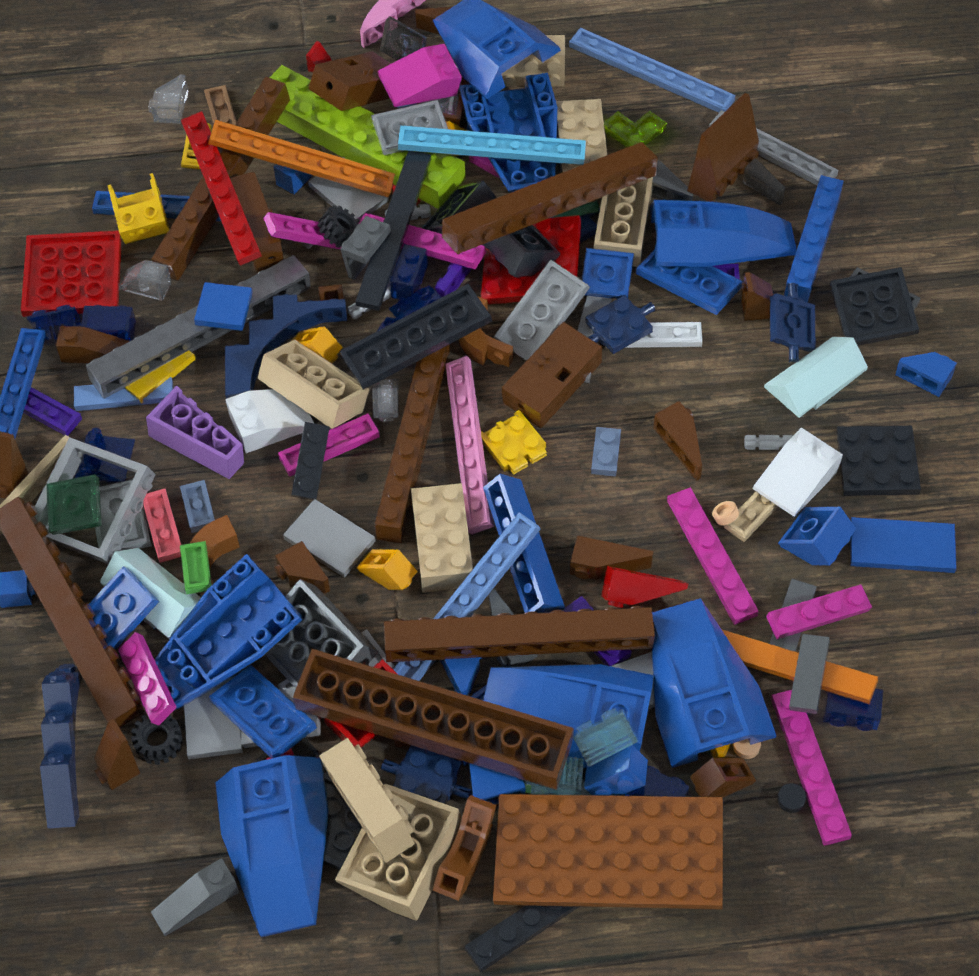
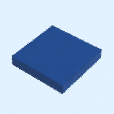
M586 248L582 281L588 284L590 288L585 295L618 299L625 295L628 298L634 253Z
M205 282L194 318L195 325L243 331L253 294L252 288Z

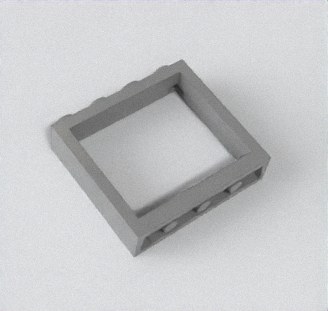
M69 437L35 505V509L38 512L35 517L38 522L41 521L47 528L49 534L46 537L49 542L52 541L56 545L109 564L114 552L121 551L125 537L130 534L133 526L132 523L137 513L142 510L143 500L147 492L153 487L152 481L156 474L146 465ZM84 454L136 472L100 548L48 529Z

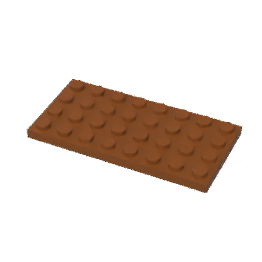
M500 794L493 893L494 905L723 909V797Z

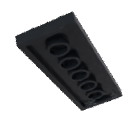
M466 284L339 352L360 387L364 390L491 323L492 318L470 285Z

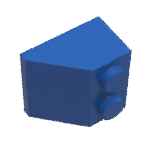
M805 507L778 544L811 565L830 566L836 560L844 545L850 541V537L855 532L856 527L841 507Z

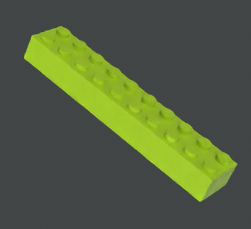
M283 65L269 77L285 83L290 97L289 103L277 120L278 123L345 159L394 173L393 185L396 186L408 151L404 150L383 155L372 123L371 115H374V113L361 106L340 111L308 89L310 79ZM420 152L430 154L431 162L418 198L438 209L452 192L465 181V162L451 154Z

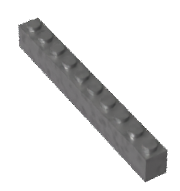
M294 255L281 260L278 264L236 285L250 287L253 292L245 323L273 309V296L284 294L299 295L311 288L309 272ZM197 305L191 310L179 314L174 319L158 325L155 329L137 336L134 340L86 364L89 379L105 399L188 350L193 352L233 329L195 325L194 318L198 308Z

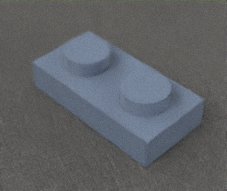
M596 427L591 474L616 476L621 429Z
M205 480L180 486L191 533L198 532L205 525L215 520Z

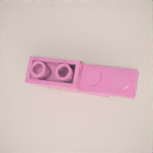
M379 0L367 14L361 26L362 47L365 48L375 43L387 33L392 32L398 27L399 17L420 6L426 0Z

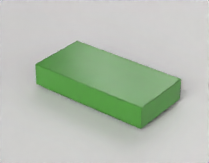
M206 541L180 545L186 595L207 591L212 586Z

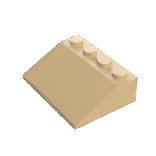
M386 784L394 797L393 800L402 807L408 817V822L414 830L410 834L414 845L386 863L362 827L335 880L380 906L417 921L434 887L439 866L447 857L455 841L462 816L458 808Z

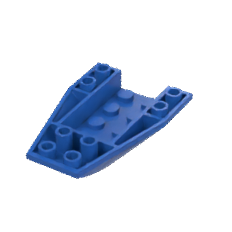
M463 0L433 19L462 77L486 99L505 88L502 73L521 60L533 54L543 63L561 51L557 44L534 25L482 0Z
M548 73L526 76L525 88L499 91L488 99L471 84L459 86L467 122L472 131L557 138L558 107ZM488 157L509 193L555 176L556 163Z
M654 200L650 205L651 223H655L657 234L655 245L657 266L707 267L793 256L797 251L791 223L758 209L707 201Z
M247 554L207 589L154 659L177 707L176 709L199 698L261 658L302 621L299 612Z
M701 598L652 612L655 634L652 648L655 714L671 767L674 768L697 761L698 753L748 739L750 745L776 738V733L759 685Z
M602 664L491 667L483 701L574 728L573 742L566 761L580 768L587 769V763L630 744L640 752L654 675Z
M285 755L232 768L215 782L220 829L259 935L264 937L316 925L329 814L321 759Z

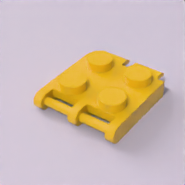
M520 410L516 411L514 416L504 422H497L496 426L486 432L481 431L482 444L504 472L510 470L514 475L528 467L526 459L533 464L547 456L545 450L546 442Z

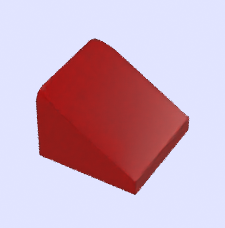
M319 41L314 43L306 55L308 71L312 73L316 64L332 61Z

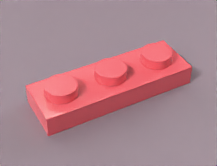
M166 489L147 493L143 500V505L159 563L181 557V542Z

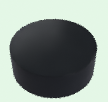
M786 784L779 790L778 804L786 812H798L804 807L806 793L797 784Z

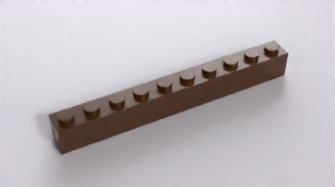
M265 76L235 126L269 135L290 101L286 84ZM224 148L219 150L230 178L245 174L254 157ZM204 177L201 178L151 258L159 274L179 281L219 216Z
M642 142L442 219V238L457 254H460L656 176L658 157Z
M451 344L416 363L375 521L377 540L402 544L412 504L411 489L416 488Z
M18 496L0 508V528L107 722L114 719L120 728L145 712L140 704L142 701L135 688L132 689L128 682L131 680L130 675L123 666L120 667L116 661L119 659L117 652L111 645L108 646L104 639L107 637L105 631L99 624H95L93 620L95 616L94 611L88 603L84 604L82 601V590L76 582L72 583L69 578L72 575L69 567L65 562H60L58 555H60L59 549L52 541L49 542L46 537L49 534L47 528L41 521H37L35 517L38 514L37 510L30 501L26 503Z
M634 606L630 609L609 607L604 610L592 611L590 609H580L574 612L555 610L550 613L531 611L517 615L501 613L497 616L476 614L471 617L460 618L457 616H447L441 619L421 617L417 620L393 619L391 621H384L386 662L653 648L655 638L652 607L644 608L642 606Z

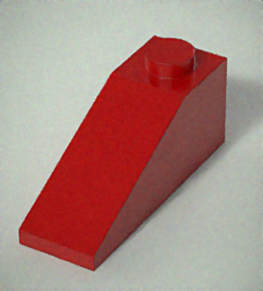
M607 566L601 597L608 600V605L623 608V604L634 605L686 590L688 584L678 579Z

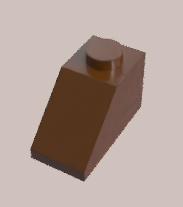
M746 272L744 275L741 295L744 321L770 319V296L774 295L772 286L750 272Z
M303 541L275 555L277 566L274 567L278 577L281 580L285 579L290 587H294L301 579L315 585L322 593L330 592L327 576Z
M711 758L690 776L695 785V791L700 797H725L756 782L744 758Z

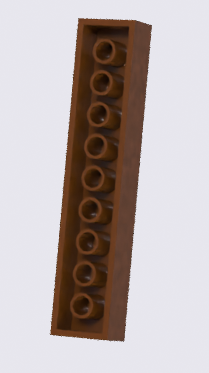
M315 649L311 650L293 695L296 710L557 790L573 742L574 728Z

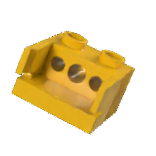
M153 173L150 174L152 189L117 198L112 186L108 185L119 233L125 244L165 234L169 231L161 194Z

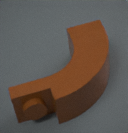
M478 297L488 311L487 300ZM481 328L458 339L463 351L472 360L481 365H484L485 361L490 359L495 364L509 367L513 361V346L486 335Z
M227 515L205 525L190 542L206 541L210 569L215 560L221 555L240 548L237 534ZM199 592V594H200L201 597H202V596L204 595V593H205V592Z
M472 795L467 799L457 836L447 857L439 866L433 891L455 900H460L475 874L493 826L491 823L496 809L495 804Z

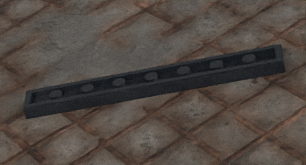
M408 151L383 221L390 225L391 232L370 258L355 301L358 307L380 310L431 162L430 154Z

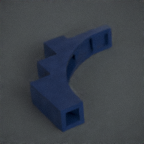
M284 294L273 296V320L260 319L249 321V345L225 346L226 399L247 391H254L263 355L278 348L289 338L298 334L299 331L325 322L347 321L345 299L298 302L297 295Z
M74 664L60 665L54 672L46 675L42 682L45 717L41 723L44 758L40 765L47 828L75 827L80 816L76 784L75 726L78 692L83 677Z

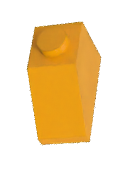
M325 326L299 331L292 339V341L297 340L331 364L338 358L337 354L343 348Z
M372 549L357 566L361 573L388 590H403L412 583L414 575L418 572L400 550Z

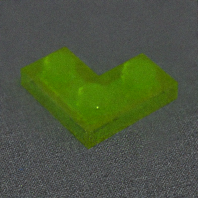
M617 111L604 122V131L626 147L640 142L647 145L666 129L667 122L649 111L634 123Z

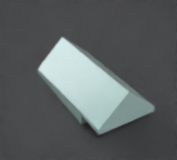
M832 337L767 382L764 388L800 418L810 409L814 408L816 410L866 371L868 366L854 338Z
M139 548L114 552L100 580L101 584L105 587L123 566L127 567L160 601L143 620L153 629L157 628L170 639L201 597L196 593L186 595L185 585Z

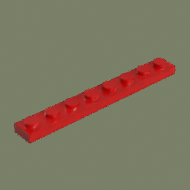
M201 111L182 119V125L239 265L241 266L262 257L217 146L209 144L211 131L203 112Z

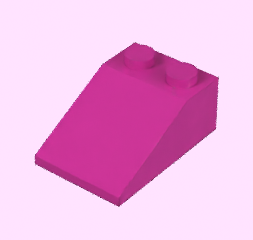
M445 44L423 47L378 70V75L394 107L457 96L462 79Z

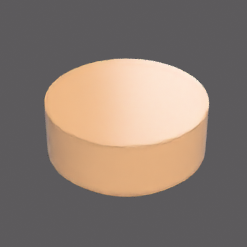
M725 501L714 508L712 515L717 524L727 525L738 518L739 510L734 502Z
M748 739L733 743L736 755L744 759H751L757 756L761 747V742L750 745Z

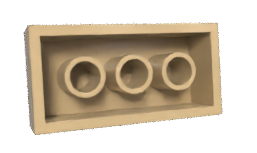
M546 35L560 47L561 51L543 63L533 54L529 55L502 73L505 86H525L526 76L548 73L552 87L564 86L565 35Z
M601 99L556 101L558 107L557 138L585 140L584 164L607 156ZM560 163V173L581 165Z
M653 177L602 197L594 249L634 253L633 266L638 267L641 264Z
M293 340L264 354L258 379L268 387L274 389L287 400L292 401L305 412L311 414L332 429L361 414L369 392V388L362 390L357 380L297 340Z
M462 483L413 488L411 492L422 592L458 589L473 570Z
M346 738L319 755L332 782L386 863L414 845L410 835L414 830L407 820V815L402 807L395 803L391 791L386 784H382L379 774L372 764L369 765L366 755L358 744L353 746L350 740Z

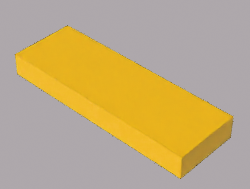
M188 350L126 386L125 389L139 399L142 404L146 396L168 378H174L195 360V356Z

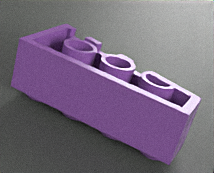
M178 386L146 417L149 437L228 479L244 464L243 444L223 426H218L213 421V417L207 412H202L197 407L196 402L184 396Z

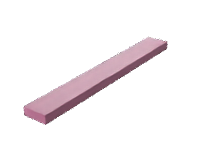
M468 356L446 363L445 366L468 532L472 535L494 527V522L483 489L488 484L471 360Z

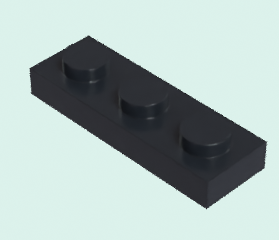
M310 422L304 423L291 493L292 497L308 500L317 499L330 426Z

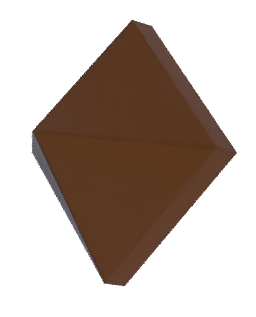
M342 284L318 287L320 301L344 299Z

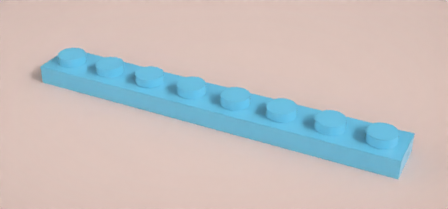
M401 125L398 140V150L578 165L584 164L586 147L585 140Z

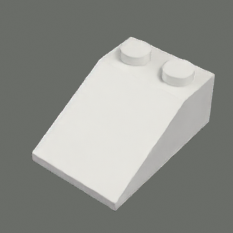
M274 389L247 391L226 399L230 419L243 444L245 453L303 433L305 422L314 423L309 413L292 401L287 400Z
M800 428L774 458L754 485L753 490L795 517L837 473L843 454L803 428Z

